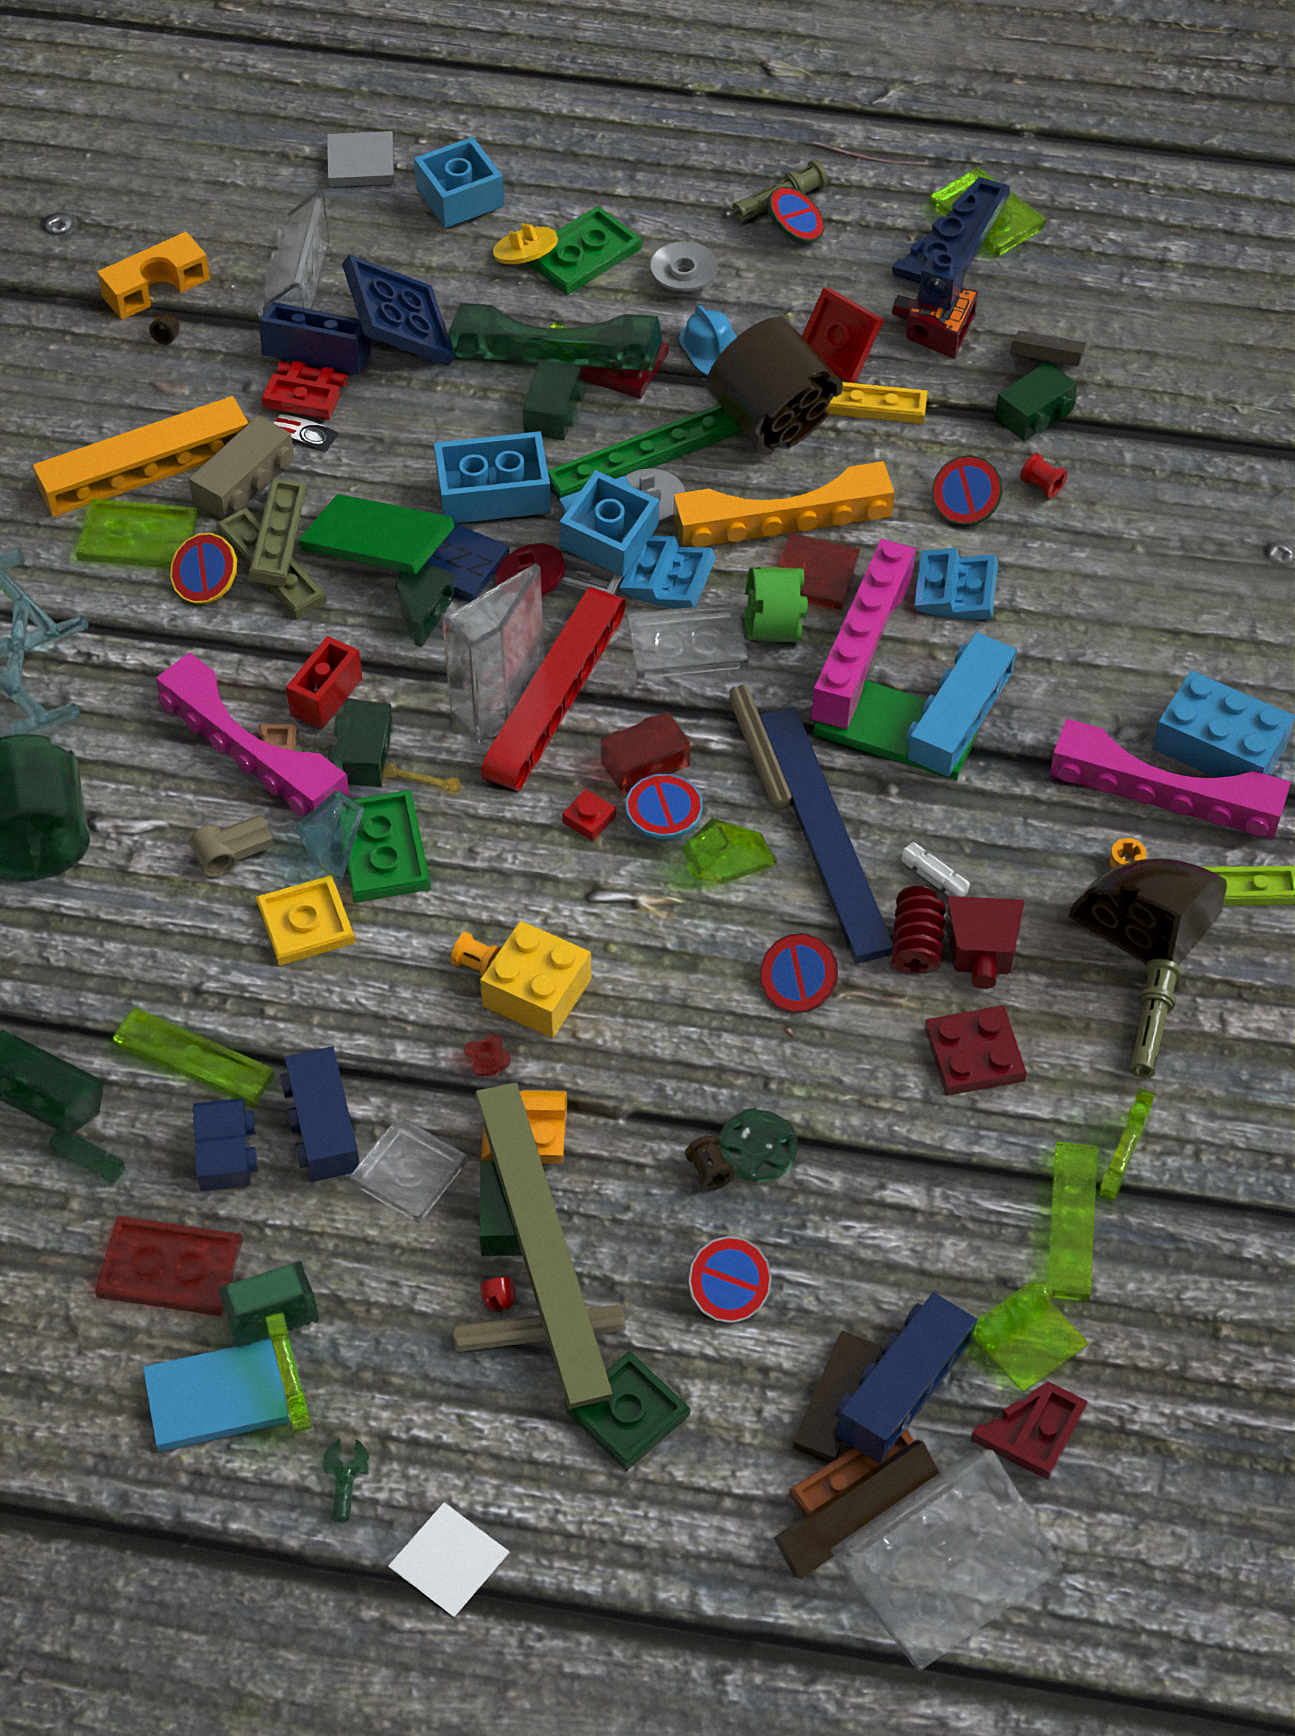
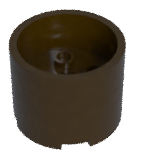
M783 317L763 320L741 333L716 359L706 381V388L710 395L759 451L766 455H771L775 450L774 448L783 444L791 448L816 430L830 414L826 410L827 406L834 396L841 395L843 388L841 379L791 323Z

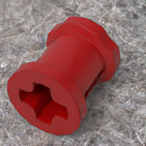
M1034 453L1025 462L1021 470L1020 480L1024 483L1032 482L1044 490L1045 496L1053 498L1063 488L1068 472L1064 468H1054L1043 461L1044 458L1041 454Z

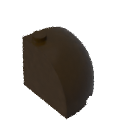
M1166 858L1135 860L1119 865L1098 877L1074 902L1070 909L1069 917L1146 965L1153 959H1167L1180 965L1221 914L1227 882L1225 878L1210 870L1184 861Z

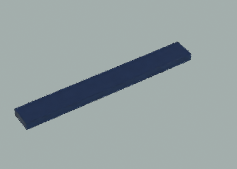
M796 706L761 714L760 718L792 795L790 799L855 964L890 956L893 947L892 940Z

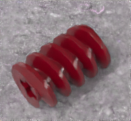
M925 886L904 888L896 897V919L893 926V947L890 964L897 971L906 974L935 972L942 964L940 955L943 951L941 942L944 938L942 929L945 925L943 917L946 913L945 904L937 899V895L932 889Z

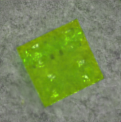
M1030 1281L977 1320L973 1334L976 1342L1023 1393L1089 1345V1342L1050 1301L1053 1290L1046 1281L1040 1283Z

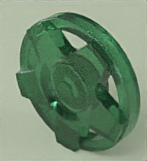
M757 1108L743 1110L725 1124L720 1135L721 1147L719 1150L726 1163L734 1167L736 1176L747 1181L768 1182L775 1180L789 1171L796 1159L798 1142L794 1128L787 1119L785 1120L770 1111L757 1110ZM742 1123V1129L733 1130L736 1126ZM787 1140L790 1143V1153L781 1146ZM728 1151L740 1155L739 1165L731 1158ZM763 1164L775 1168L769 1171L757 1172Z

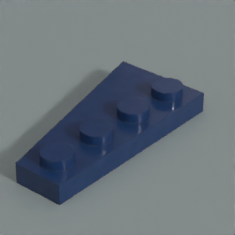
M978 177L952 204V210L944 218L939 217L932 225V231L923 240L918 239L910 247L911 252L903 260L899 258L892 266L893 275L920 283L921 270L933 249L966 258L965 275L1009 198L1010 185Z

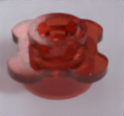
M490 1034L486 1039L479 1042L470 1041L465 1045L464 1054L471 1058L474 1074L478 1076H493L510 1065L511 1056L504 1052L501 1036ZM488 1052L491 1056H484V1054Z

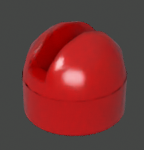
M493 1278L480 1284L482 1300L489 1310L497 1313L502 1312L503 1308L507 1310L512 1307L516 1299L513 1278Z

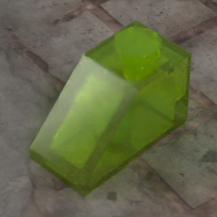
M711 818L681 847L688 860L687 866L689 871L699 880H708L718 884H724L770 868L777 862L760 832L715 818Z

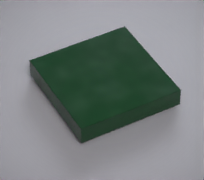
M630 1350L606 1370L613 1393L610 1400L569 1410L566 1405V1413L626 1472L688 1418L691 1413V1408Z

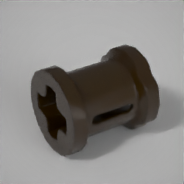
M706 1135L694 1140L684 1151L686 1159L694 1163L700 1175L699 1184L704 1191H714L724 1187L733 1180L736 1174L734 1167L726 1163L720 1152L721 1143L715 1135Z

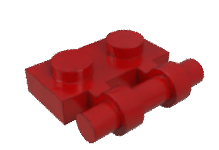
M293 361L292 364L280 362L277 369L278 374H272L262 396L263 407L330 420L340 398L339 387H346L348 376L347 374L338 373L334 368L324 366L322 369L307 367L304 362Z

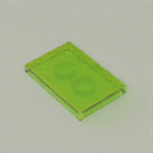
M977 167L931 194L929 204L946 216L952 210V204L978 177L995 182L998 181ZM1010 191L1009 198L982 246L998 257L1044 229L1047 219Z
M92 498L76 550L77 560L171 569V562L176 550L185 540L194 536L199 518L198 508Z

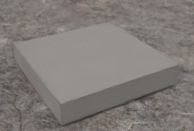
M392 131L327 134L329 187L394 184Z

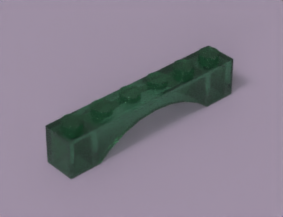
M471 303L459 304L449 329L456 357L653 371L663 343L658 316L623 314L611 320L590 326L545 328L516 321L500 312L493 305Z

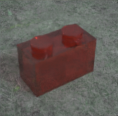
M666 711L655 717H647L641 723L622 731H615L606 738L601 739V764L622 795H625L641 779L654 774H673L690 766V741L670 713Z

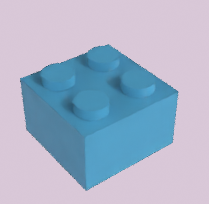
M474 137L414 157L416 189L445 228L504 207L503 176Z
M595 470L560 520L559 547L624 577L658 526L660 499Z

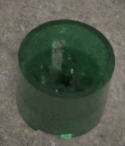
M16 734L0 737V879L28 882L59 875L72 868L84 857L90 842L78 759L72 750L66 751L52 744L50 737Z

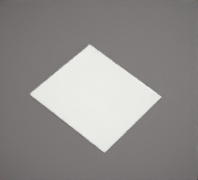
M443 1503L388 1566L455 1617L509 1554V1551L446 1503Z

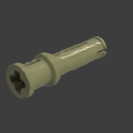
M818 160L809 161L807 167L797 172L789 171L785 173L782 180L733 203V214L740 223H744L752 217L767 211L768 197L778 187H791L803 194L815 188L822 189L828 184L827 173Z
M1153 959L1147 963L1145 969L1148 976L1145 989L1139 995V1002L1143 1010L1129 1069L1133 1075L1142 1078H1150L1155 1075L1166 1016L1175 1007L1176 997L1173 995L1175 984L1182 976L1181 967L1167 959Z

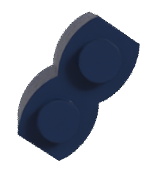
M243 1098L193 1103L196 1175L200 1191L250 1186V1172H258L256 1147H249L248 1136L256 1135L254 1111H246Z

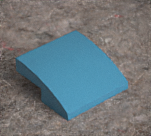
M651 536L626 572L619 587L621 593L643 602L667 608L694 611L716 559L713 548L679 547L675 536Z
M957 548L921 551L914 604L916 611L956 619H992L998 571L996 555L959 557Z

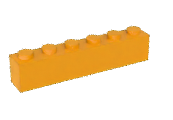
M230 396L33 464L37 486L52 517H56L202 466L249 423L235 398Z

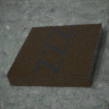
M1018 330L1012 340L1010 353H1012L1011 355L1077 367L1083 358L1086 342Z

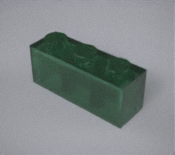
M5 1030L0 1031V1101L68 1136L74 1134L99 1115L104 1087L103 1080Z

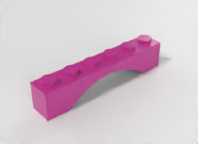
M885 539L880 540L814 687L811 720L848 729L859 703L867 673L884 628L895 608L902 604L911 583L916 553L915 547Z
M190 652L156 677L159 691L158 701L167 712H175L184 720L192 732L196 734L200 732L209 739L212 746L219 753H226L232 757L244 773L248 775L252 773L261 780L268 792L272 795H280L288 802L291 809L297 815H305L317 824L336 809L335 802L346 801L350 797L347 774L320 753L298 752L279 748L245 731L230 716L222 704L215 671Z
M1067 718L1054 750L1050 776L1065 782L1077 783L1098 789L1103 793H1112L1133 799L1142 804L1154 805L1171 810L1177 814L1189 815L1210 821L1215 825H1224L1248 832L1254 836H1262L1273 840L1291 781L1255 771L1220 778L1189 777L1170 773L1148 765L1129 754L1114 742L1103 728Z

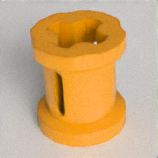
M463 932L452 949L451 964L457 967L467 966L480 972L482 977L502 947L495 944L490 947L474 940L472 934Z

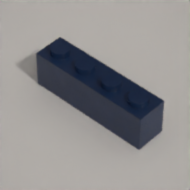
M934 1292L923 1305L916 1303L905 1320L904 1325L906 1328L900 1335L894 1332L887 1340L881 1353L883 1355L882 1359L878 1364L870 1362L865 1368L858 1382L860 1387L855 1394L847 1392L841 1399L835 1411V1416L839 1417L835 1436L880 1464L970 1345L978 1319Z

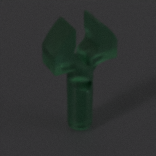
M341 1439L336 1440L324 1453V1473H333L336 1477L332 1520L339 1524L347 1523L350 1520L354 1479L360 1474L369 1475V1454L357 1439L355 1441V1457L348 1463L347 1467H344L343 1462L340 1460L342 1451Z

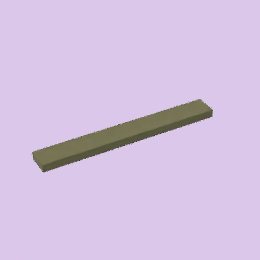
M515 1082L477 1090L475 1094L476 1103L568 1410L610 1400L613 1393L518 1084Z

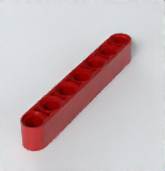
M593 587L587 589L488 750L481 768L482 778L516 791L523 787L619 627L626 609L625 598Z

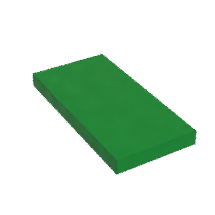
M337 494L298 539L301 549L305 551L416 574L453 530L455 525L450 516Z
M865 680L859 703L848 729L817 721L814 727V735L957 781L980 727L950 776H945L907 759L910 743L906 742L905 738L914 720L920 722L923 717L922 710L927 699Z

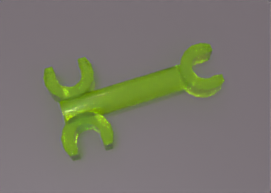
M1139 1087L1133 1107L1131 1106L1128 1122L1101 1183L1100 1195L1116 1200L1139 1137H1142L1146 1122L1150 1118L1155 1093Z
M280 1313L266 1317L294 1433L312 1429L284 1315Z

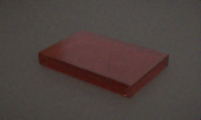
M117 1216L96 1284V1297L223 1316L243 1243L242 1235Z

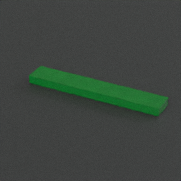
M716 405L549 469L550 488L559 500V498L581 491L595 470L616 479L639 469L656 467L741 434L743 431L720 405Z

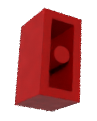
M326 636L286 686L290 716L322 730L363 679L359 650Z

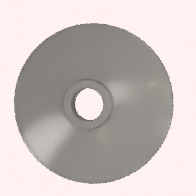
M685 241L674 242L661 247L655 252L651 259L650 271L656 282L663 287L674 291L688 292L701 289L710 284L717 275L718 262L712 251L703 245Z

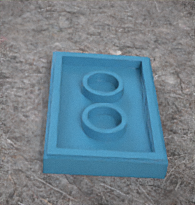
M273 1338L143 1367L158 1452L290 1423Z

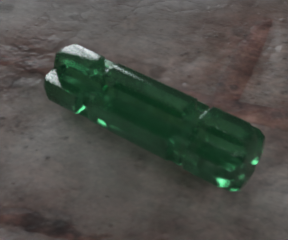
M65 1128L56 1129L49 1139V1144L53 1151L62 1156L68 1154L69 1160L95 1174L101 1172L100 1177L109 1182H117L125 1172L126 1167L122 1159L112 1154L106 1156L107 1151L80 1136L74 1138V1133Z

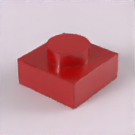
M585 789L562 813V823L594 841L616 818V807Z

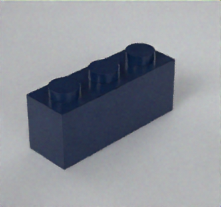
M272 302L259 320L261 354L264 356L274 357L281 361L304 362L311 367H330L345 374L353 373L358 375L371 357L370 338L364 335L360 319Z
M334 1046L285 1056L287 1073L280 1074L284 1097H293L295 1107L288 1108L287 1110L292 1133L301 1132L303 1142L295 1143L300 1168H309L311 1182L360 1172L358 1149Z

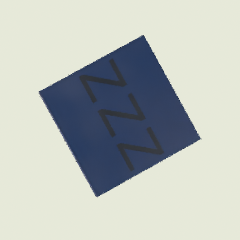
M454 523L455 527L421 569L416 574L410 573V576L465 600L474 602L497 572L503 559L510 554L509 545Z

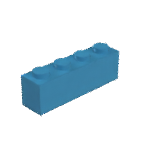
M978 632L974 634L968 645L963 643L960 646L954 663L956 665L952 670L948 668L945 670L939 682L937 695L931 694L925 702L922 710L923 717L920 722L914 720L909 727L905 741L910 743L907 759L945 776H950L1011 677L1016 659V648Z

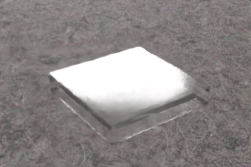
M398 1115L350 1175V1182L408 1218L420 1223L468 1162L467 1154Z

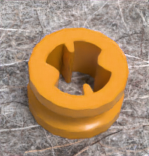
M1133 838L1119 839L1111 848L1109 866L1113 869L1119 865L1131 862L1125 861V856L1121 858L1122 854H1129L1130 859L1134 857V861L1146 859L1144 845Z

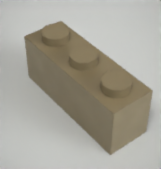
M258 415L189 478L193 503L222 520L242 510L259 490H263L269 481L282 469L287 468L294 459L291 433Z

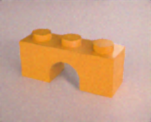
M187 232L97 271L102 297L121 320L151 307L148 287L154 283H171L182 293L210 280L207 256Z

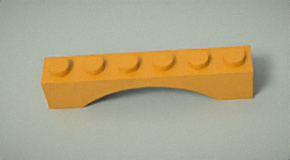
M881 461L849 466L841 475L823 487L806 494L784 499H744L725 495L709 488L674 494L673 519L681 547H706L892 517L895 492L885 463Z

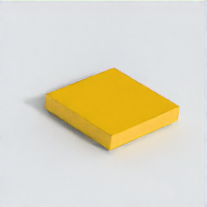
M332 875L256 896L257 906L279 966L355 944L354 934Z

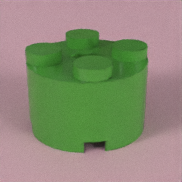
M749 568L745 584L748 606L744 607V625L747 639L765 642L801 641L802 623L799 618L806 619L808 609L807 596H800V590H803L804 586L803 568Z

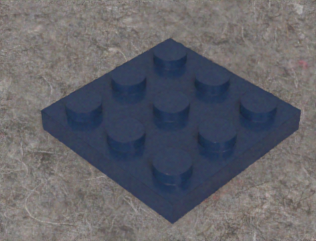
M349 254L342 266L364 335L373 341H381L395 346L401 351H409L423 356L429 361H436L448 366L456 355L432 286Z

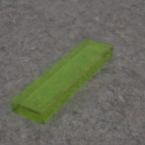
M135 1006L113 1036L114 1045L231 1098H243L244 1103L251 1107L256 1106L275 1077L273 1068Z
M1056 1141L1046 1297L1089 1301L1097 1145Z

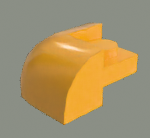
M520 1091L542 1164H564L567 1091ZM483 1126L480 1161H494Z

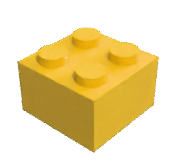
M520 920L480 979L482 1006L553 1038L592 979L591 952Z

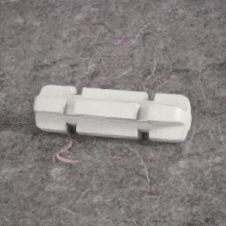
M912 842L904 848L901 853V861L911 869L918 868L916 872L938 889L943 890L945 888V894L948 896L964 897L968 893L969 882L959 874L952 875L954 871L930 853L925 855L926 850Z

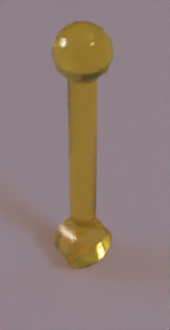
M387 764L384 767L383 772L388 778L398 776L446 787V790L451 794H456L461 790V780L456 777L445 780L401 770L395 764Z

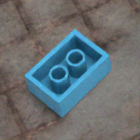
M541 431L434 443L442 515L452 517L454 523L551 513L550 482Z
M1191 670L1158 721L1152 750L1215 778L1237 776L1251 771L1270 775L1288 745L1295 715Z

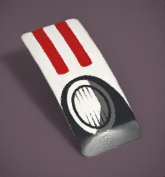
M281 414L274 422L277 426L290 432L293 439L308 443L325 452L329 450L338 436V433L330 428L299 417Z

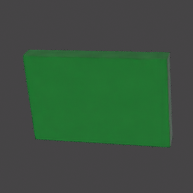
M597 206L556 231L558 242L549 253L526 263L563 293L569 295L643 248V240L600 206Z
M411 789L335 802L354 903L431 890V881Z

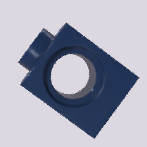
M933 249L921 270L918 301L950 311L963 289L966 258Z

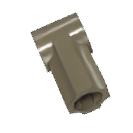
M261 815L223 829L216 825L204 826L196 830L189 839V845L204 874L214 878L228 873L233 869L237 860L274 846L269 827Z

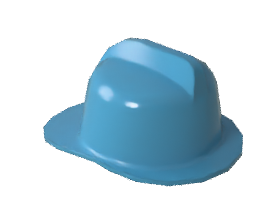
M702 305L696 307L695 314L688 319L686 326L680 332L679 342L694 366L701 373L708 375L716 359L737 336L732 330L726 315L716 310H705Z

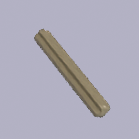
M743 684L738 687L733 686L729 690V700L770 804L777 810L782 807L787 808L791 804L790 799L792 795L750 690Z
M620 1305L587 1309L594 1334L624 1329V1312ZM540 1315L460 1325L453 1328L454 1347L458 1352L547 1340Z

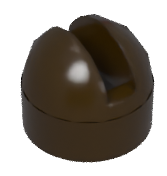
M169 314L158 316L149 326L152 338L162 345L171 344L178 336L180 330L177 319Z

